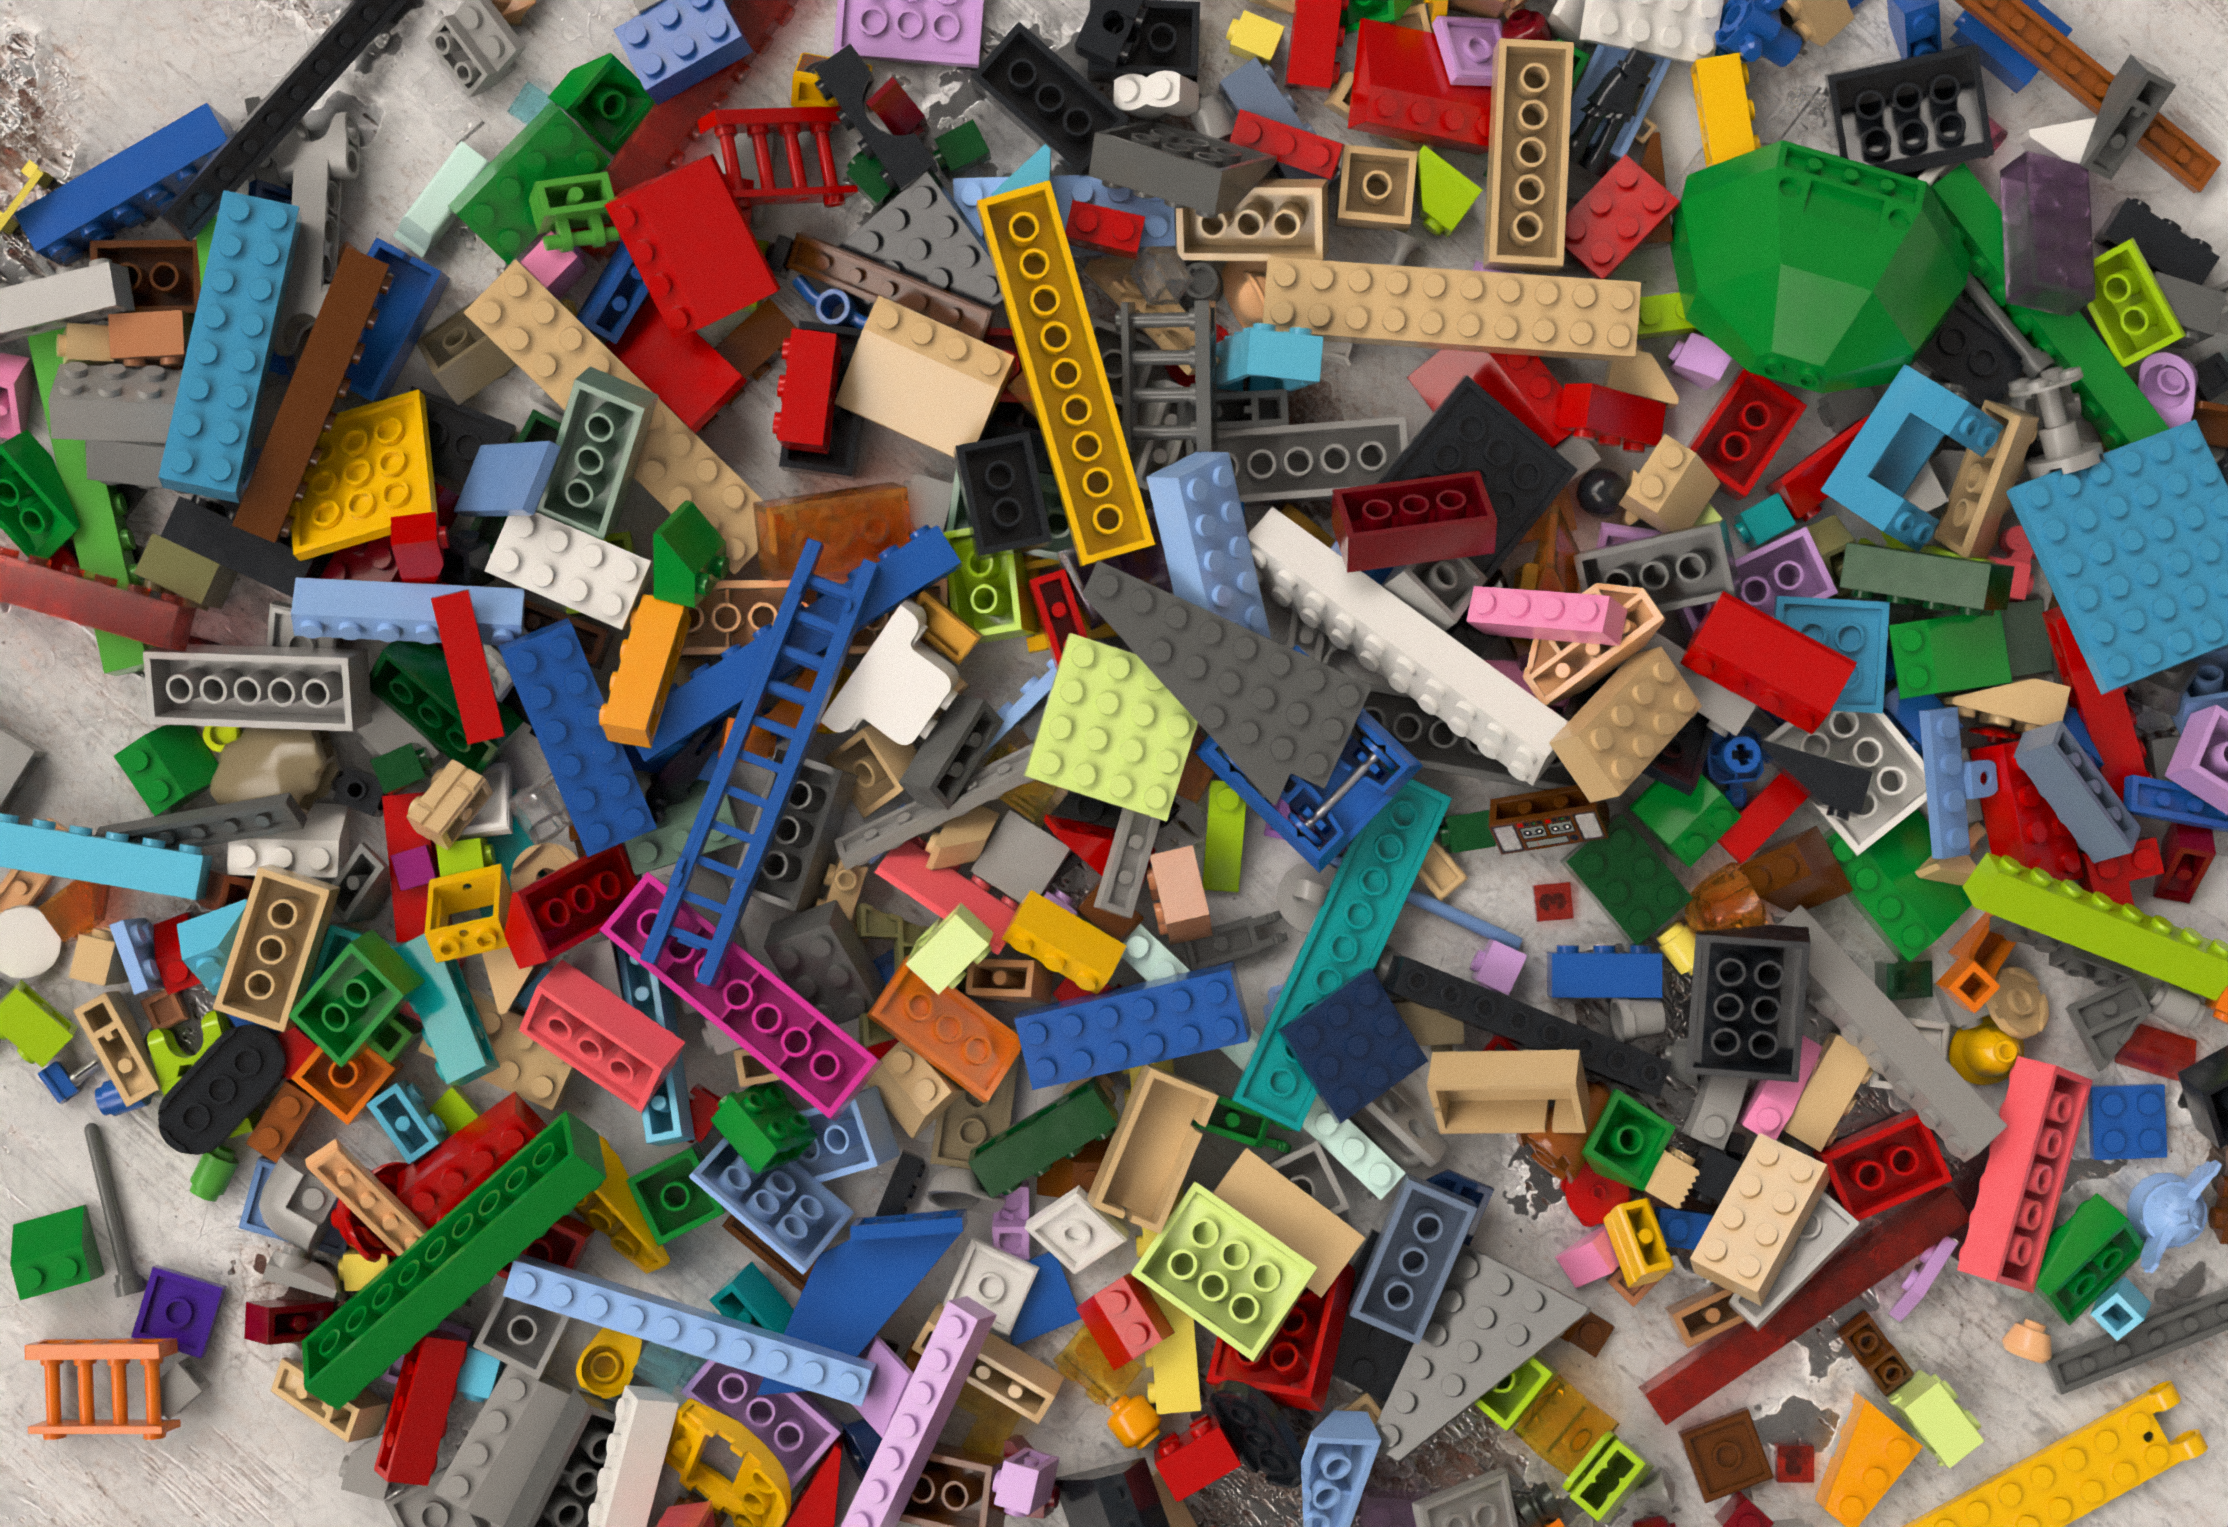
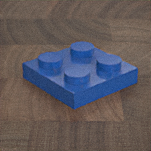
M2165 1084L2091 1086L2088 1096L2090 1159L2167 1158Z

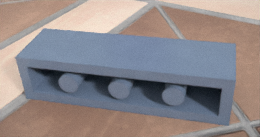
M1255 57L1220 81L1219 91L1236 116H1238L1239 110L1243 109L1316 134L1308 122L1303 125L1295 114L1298 111V107L1292 97L1287 92L1282 95L1274 84L1278 80L1267 63L1261 65ZM1278 161L1273 166L1280 179H1327ZM1339 166L1334 180L1328 179V190L1338 182L1339 175L1337 172L1340 171Z
M2062 720L2023 732L2014 753V758L2018 766L2026 772L2035 784L2038 793L2047 800L2056 812L2059 821L2065 824L2074 836L2080 849L2086 852L2093 863L2132 853L2141 827Z

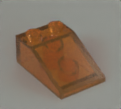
M1551 505L1532 560L1533 564H1539L1535 590L1578 593V589L1581 590L1573 555L1579 553L1580 550L1560 507L1557 505Z

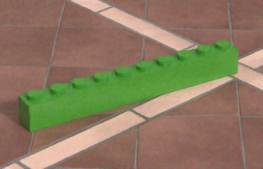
M65 328L27 337L50 438L49 395L59 364H63V357H57V335L63 334ZM51 438L59 475L81 526L73 535L104 674L120 676L144 670L143 651L159 646L156 636L154 634L151 635L148 621L152 620V612L148 601L143 599L140 587L144 582V578L134 574L138 563L135 564L132 550L136 548V542L133 532L130 528H127L125 518L123 517L124 514L128 513L125 497L122 493L117 492L116 485H106L98 480L87 479L85 440Z

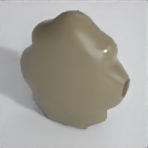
M246 727L240 738L225 744L220 752L219 764L211 780L210 793L218 805L290 792L304 814L307 815L317 799L329 794L335 778L340 773L337 751L333 746L331 734L327 730Z

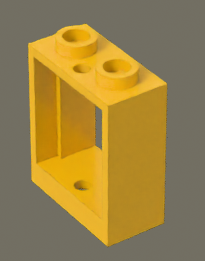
M502 864L429 879L425 937L436 963L509 947L504 937L512 890ZM465 884H470L471 887H470V888H466V887H464V885H465ZM494 905L493 916L448 926L450 914Z

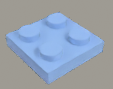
M146 918L126 919L110 924L112 935L134 995L165 988L155 961L154 926L150 922L147 923Z

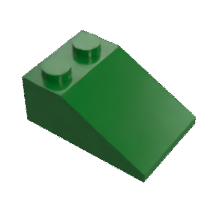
M25 430L0 444V527L39 569L81 526L52 456L28 430Z
M1994 610L1993 617L1962 614L1888 626L1899 700L2012 683L2001 610Z

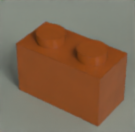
M294 1080L285 1081L245 1144L277 1163L283 1153L293 1151L322 1104Z

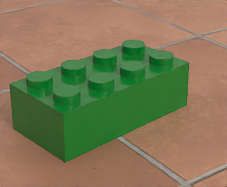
M550 101L448 207L509 265L539 235L529 203V197L535 182L600 173L611 160L559 107Z

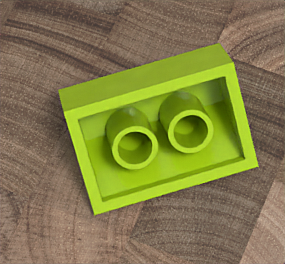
M2134 238L2069 272L2108 347L2122 368L2186 336Z

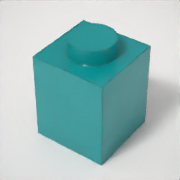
M1778 492L1733 517L1736 522L1733 528L1742 544L1748 543L1750 549L1796 525Z

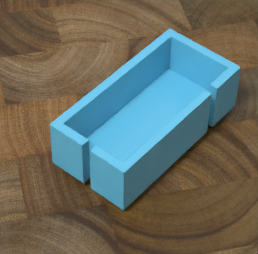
M1254 323L1253 327L1243 328V332H1234V336H1225L1224 340L1216 343V355L1221 361L1217 366V389L1243 391V380L1249 377L1248 391L1286 389L1287 393L1318 383L1320 382L1323 336L1312 335V329L1291 327L1289 332L1275 331V325L1266 323Z

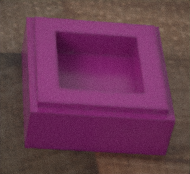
M429 845L391 855L401 891L428 884L429 879L438 878Z

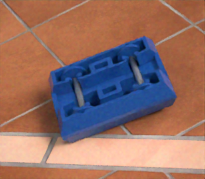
M1298 645L1293 648V650L1308 656ZM1362 708L1356 724L1378 745L1376 747L1365 735L1360 739L1372 751L1371 754L1350 735L1325 789L1292 773L1290 774L1280 797L1306 820L1304 823L1292 811L1287 815L1290 820L1283 816L1266 797L1249 783V780L1245 778L1247 776L1221 750L1222 748L1210 735L1194 751L1319 873L1423 767L1407 749ZM1384 753L1400 766L1393 774L1378 762L1380 759L1392 771L1397 767ZM1312 828L1327 841L1320 849L1317 846H1320L1323 841L1311 830Z

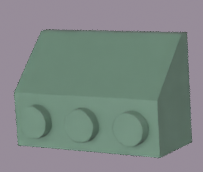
M694 781L688 787L690 788V794L682 803L669 806L665 810L667 814L665 821L662 823L655 822L657 829L625 841L635 876L677 863L711 781ZM725 795L716 820L742 830L732 797ZM712 829L702 855L728 848L744 841Z

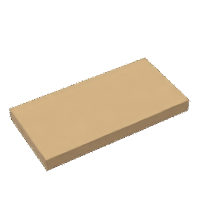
M1248 1148L1244 1149L1212 1192L1318 1267L1306 1287L1320 1298L1323 1297L1365 1240L1363 1235Z

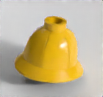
M1983 1016L1982 1024L1967 1030H1963L1962 1027L1957 1030L1949 1044L1948 1055L1950 1065L1964 1080L1978 1085H1991L2009 1078L2010 1071L2015 1066L2017 1056L2024 1057L2025 1046L2023 1039L2010 1037L1999 1029L1991 1016Z

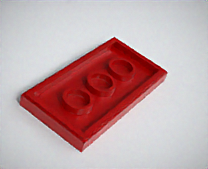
M652 297L634 314L617 344L610 340L604 344L653 393L659 395L658 398L695 434L747 382L696 331L673 339Z

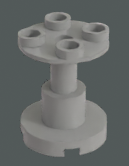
M2062 366L2040 372L2041 378L2031 381L2030 378H2022L2008 383V394L2010 397L2037 394L2045 425L2038 429L2044 454L2034 457L2027 462L2031 479L2049 474V470L2055 472L2062 469L2063 475L2076 472L2100 463L2099 455L2102 459L2105 458L2101 443L2081 444L2076 421L2067 420L2059 387L2083 378L2084 373L2080 366L2064 370Z

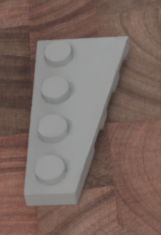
M1823 1192L1762 1306L1734 1293L1729 1301L1730 1307L1758 1332L1861 1229L1860 1222Z

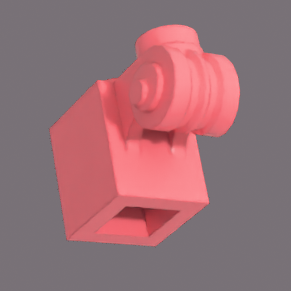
M2014 526L2004 530L1998 539L2000 548L2007 552L2006 557L2003 559L1987 556L1986 559L1994 560L1998 564L2015 566L2009 601L2019 602L2025 600L2026 595H2030L2032 591L2034 574H2030L2032 566L2030 562L2031 559L2035 560L2037 557L2023 527Z

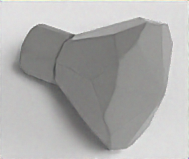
M1663 1468L1657 1471L1646 1484L1640 1485L1634 1493L1638 1502L1652 1499L1673 1505L1675 1484Z

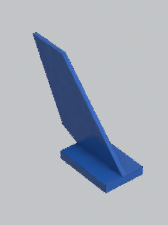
M967 1209L856 1218L850 1226L851 1239L818 1256L784 1335L857 1357L961 1232L964 1231L968 1224ZM764 1377L756 1395L803 1392L808 1390Z

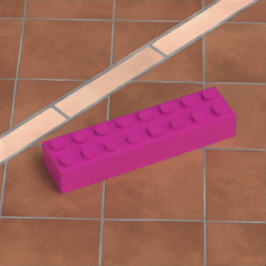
M647 872L600 928V931L829 1119L837 1121L883 1062L734 940L715 988L696 981L708 949L702 948L700 951L677 942L678 938L672 935L668 937L658 965L641 960V954L668 889L664 883ZM685 900L682 902L673 925L711 941L717 928Z

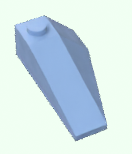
M1333 1410L1311 1432L1301 1460L1303 1527L1351 1526L1381 1443V1438L1368 1412Z

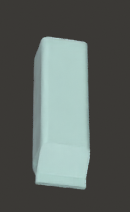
M460 141L401 219L393 237L423 258L427 252L438 244L458 217L448 205L490 162L467 144Z

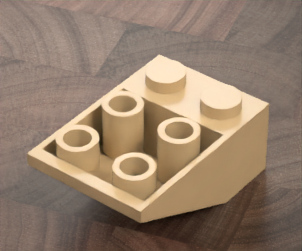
M2031 678L2012 680V683L1981 687L1937 698L1945 707H1958V718H1975L1976 715L1980 716L1978 723L1989 726L2011 727V724L2015 725L2014 731L2023 734V732L2060 720L2063 721L2071 687Z

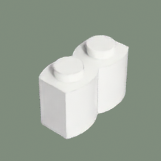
M1159 71L1148 77L1140 74H1127L1114 80V105L1120 110L1141 119L1157 118L1164 113L1173 116H1187L1199 110V84L1173 71Z

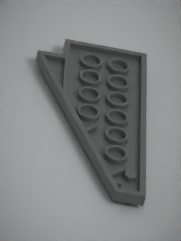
M1097 560L1082 593L1084 598L1272 804L1276 805L1291 773L1325 789L1372 685Z

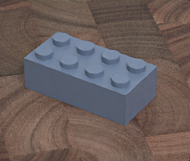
M1406 1172L1348 1306L1350 1316L1419 1345L1478 1209L1475 1202Z

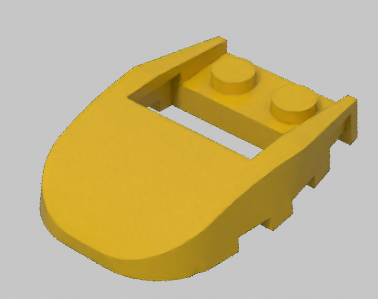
M689 1398L677 1409L663 1465L667 1463L681 1474L679 1482L689 1491L696 1488L708 1501H712L713 1512L716 1515L723 1510L732 1516L735 1527H784L791 1509V1489L787 1474L781 1463L768 1447L742 1423ZM720 1435L732 1443L729 1448L741 1458L745 1456L734 1483L700 1461L709 1436Z

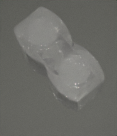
M552 772L540 784L522 788L508 801L514 818L534 845L545 843L559 835L566 827L574 825Z

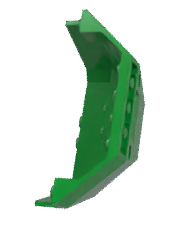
M1784 140L1687 175L1680 205L1671 225L1673 241L1669 244L1685 319L1750 373L1821 394L1890 384L1904 364L1912 367L1949 318L1966 286L1971 260L1969 253L1926 181Z

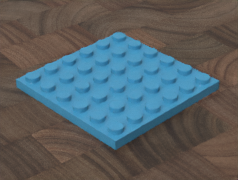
M2196 420L2104 453V459L2099 455L2101 462L2091 467L2064 475L2062 469L2014 486L2006 491L2101 695L2228 645V486Z

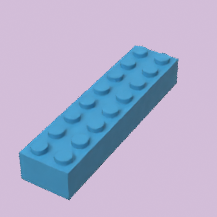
M223 190L158 478L163 488L240 503L302 225L299 206Z

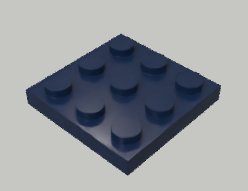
M1371 968L1363 969L1278 1029V1032L1332 1118L1339 1124L1428 1062L1425 1054Z

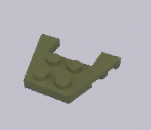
M860 903L856 906V925L859 939L893 940L894 969L896 972L905 957L910 955L916 940L929 927L916 925L903 920L901 916L893 913L887 914L873 909L874 906ZM967 974L962 979V981L955 987L964 995L966 989ZM868 1013L859 1015V1043L865 1048L895 1039L893 1035L868 1018Z

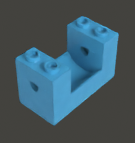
M1904 364L1820 491L1884 533L1919 552L1924 544L1932 538L1934 529L1940 521L1903 496L1945 435L1979 456L1984 457L1986 452L1997 442L1999 433L2004 425L1971 403Z

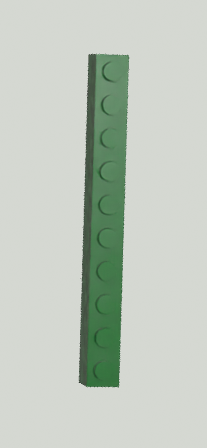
M1965 163L1960 164L1930 187L1971 257L1969 271L1981 280L1988 289L1992 299L1998 306H2001L2034 349L2039 348L2042 352L2047 351L2055 361L2051 368L2062 366L2064 370L2076 366L2081 367L2084 376L2070 384L2072 393H2079L2081 416L2097 430L2103 444L2109 450H2114L2170 429Z

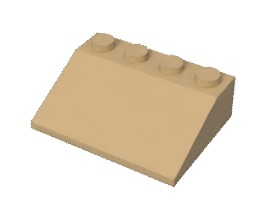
M879 295L863 327L834 404L954 458L953 452L956 445L981 441L1015 368V356Z

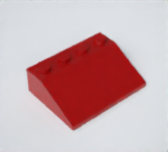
M1366 18L1360 19L1347 129L1475 155L1487 153L1489 150L1491 86L1450 85L1435 33Z
M713 153L625 189L604 205L673 339L710 325L781 289Z
M1441 349L1407 377L1408 381L1433 413L1460 379L1467 375L1552 448L1573 433V431L1559 428L1564 389L1538 356Z
M1349 1262L1322 1298L1306 1287L1282 1327L1258 1362H1253L1217 1336L1206 1382L1215 1386L1225 1380L1242 1382L1256 1388L1274 1403L1323 1412L1356 1274Z

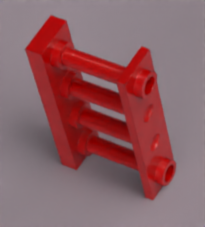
M838 106L715 109L697 120L700 135L715 134V138L720 139L727 182L742 211L750 209L751 206L824 203L825 208H832L846 204V198L858 193L857 185L839 186L829 136L832 133V128L841 123L835 114L840 110ZM810 131L811 136H815L824 186H807L798 138L801 132ZM779 132V136L784 138L793 188H776L766 137L770 133ZM739 133H747L748 138H752L761 189L744 190L734 138Z

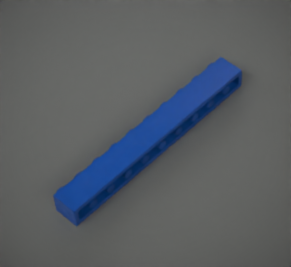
M928 524L924 525L909 536L912 541L899 548L895 544L878 555L880 561L877 564L881 570L856 633L899 607L908 598L912 599L924 589L931 587L963 566L938 525L930 528ZM860 566L846 575L849 580L842 585L852 588ZM817 593L815 595L817 601L806 608L803 604L800 606V609L838 623L845 602ZM771 623L754 632L752 636L755 640L744 647H741L740 643L725 650L721 654L723 660L710 667L706 663L689 674L691 680L679 687L677 683L671 685L652 748L635 746L644 762L651 763L691 738L699 730L709 724L712 725L741 706L772 629ZM794 623L786 643L821 656L826 653L832 637ZM780 658L772 678L781 681L803 666Z

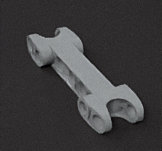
M349 112L336 113L325 136L313 142L310 140L306 123L302 118L278 144V173L285 185H293L292 205L300 207L302 225L274 346V351L279 356L293 355L304 331L314 326L337 270L342 180L357 178L360 170L361 150L359 131L354 117Z

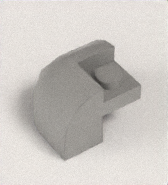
M288 1151L280 1156L265 1183L259 1207L263 1222L277 1236L307 1253H313L318 1250L332 1224L330 1215L339 1198L306 1167L305 1159Z

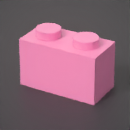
M550 231L546 236L555 234L552 231ZM543 239L520 262L558 301L588 271L582 263L586 256L578 247H574L573 251L561 253L559 249L546 251Z

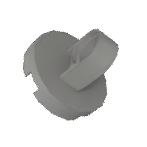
M1308 862L1295 865L1285 873L1278 885L1277 903L1281 915L1291 927L1301 933H1308L1319 907L1324 904L1329 891L1328 888L1336 873V868L1328 864L1319 873Z

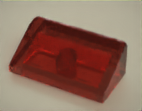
M2140 1024L2115 1055V1063L2180 1082L2178 1072L2195 1063L2197 1040Z

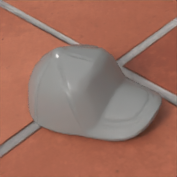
M949 1167L937 1173L931 1180L928 1188L929 1201L948 1209H967V1211L991 1214L1001 1210L1006 1203L1005 1197L997 1195L991 1198L988 1192L982 1191L978 1177L970 1169Z

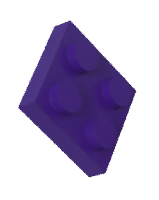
M153 1266L131 1337L177 1338L178 1352L200 1359L205 1357L227 1286L163 1266Z

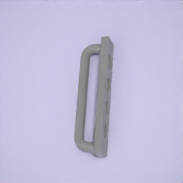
M1391 1089L1366 1105L1365 1108L1414 1152L1413 1154L1405 1152L1361 1110L1349 1118L1391 1159L1406 1168H1417L1424 1163L1433 1168L1440 1162L1449 1147V1143ZM1382 1101L1386 1102L1390 1106L1392 1112L1388 1111L1384 1107ZM1409 1126H1411L1412 1128H1414V1129L1416 1130V1132L1418 1133L1419 1137H1416V1136L1411 1132Z

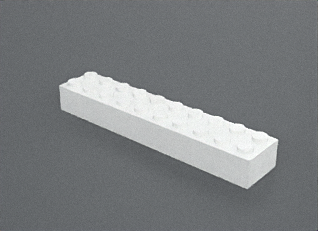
M1274 507L1250 531L1248 539L1259 586L1269 592L1276 603L1283 607L1288 606L1295 611L1306 625L1311 628H1318L1325 633L1336 647L1348 650L1355 655L1366 669L1373 672L1376 671L1385 677L1393 689L1400 693L1408 694L1418 702L1423 711L1430 715L1438 716L1447 723L1453 733L1460 737L1468 738L1477 745L1483 755L1490 759H1496L1506 766L1509 773L1516 779L1526 781L1533 786L1557 757L1549 742L1568 723L1563 717L1362 571L1347 573L1343 558Z

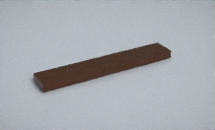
M796 232L787 268L873 303L876 302L880 295L986 343L996 310L806 233Z

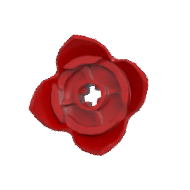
M390 1162L382 1164L370 1172L397 1197L398 1173L409 1165L402 1162ZM338 1199L337 1208L331 1213V1223L334 1228L339 1229L340 1234L348 1245L357 1249L364 1259L373 1263L381 1259V1254L398 1256Z

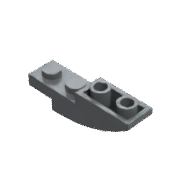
M1998 916L1990 917L1989 931L2004 936L2007 941L2022 942L2034 946V949L2039 952L2049 953V966L2063 970L2068 976L2084 977L2094 981V984L2100 987H2113L2118 982L2133 977L2132 968Z

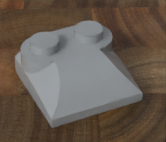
M284 1246L282 1253L274 1251L266 1265L262 1279L347 1302L349 1293L344 1289V1282L340 1281L339 1276L328 1267L311 1261L312 1253Z

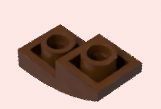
M1865 1310L1836 1332L1853 1357L1885 1396L1914 1375L1897 1349L1888 1341Z

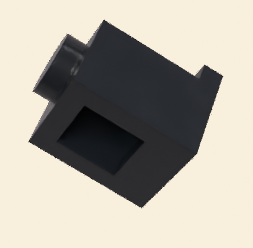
M461 530L449 538L450 547L443 549L442 582L449 585L482 587L495 580L494 575L484 571L490 559L489 543L479 539L477 531Z

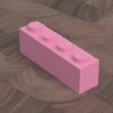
M1474 586L1466 622L1485 635L1620 646L1627 609L1611 596Z

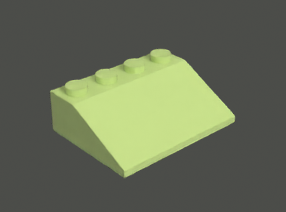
M1194 1181L1166 1221L1161 1234L1158 1233L1131 1274L1253 1362H1258L1282 1327L1318 1267Z

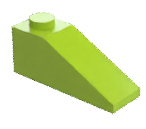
M1209 781L1202 885L1204 890L1238 892L1246 802L1224 781Z

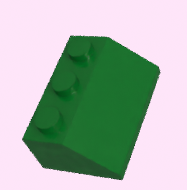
M2096 1193L2090 1200L2082 1202L2076 1209L2075 1214L2064 1225L2058 1226L2050 1234L2034 1291L2070 1326L2140 1258L2144 1243L2129 1219Z

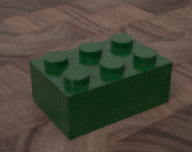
M1615 814L1609 819V838L1581 842L1560 860L1563 866L1631 945L1638 946L1694 899L1622 814Z

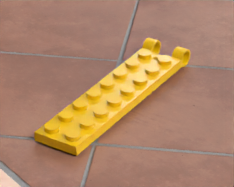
M2172 1381L2161 1382L2143 1394L1902 1527H2064L2179 1462L2200 1456L2207 1451L2208 1445L2199 1429L2183 1432L2168 1442L2153 1414L2174 1407L2181 1401V1397ZM2147 1432L2152 1433L2150 1441L2144 1440V1434Z

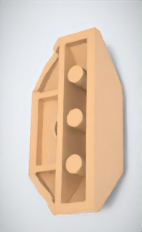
M1595 583L1582 593L1611 596L1627 609L1620 646L1533 639L1523 679L1539 701L1549 707L1585 691L1647 645L1666 618L1644 588Z

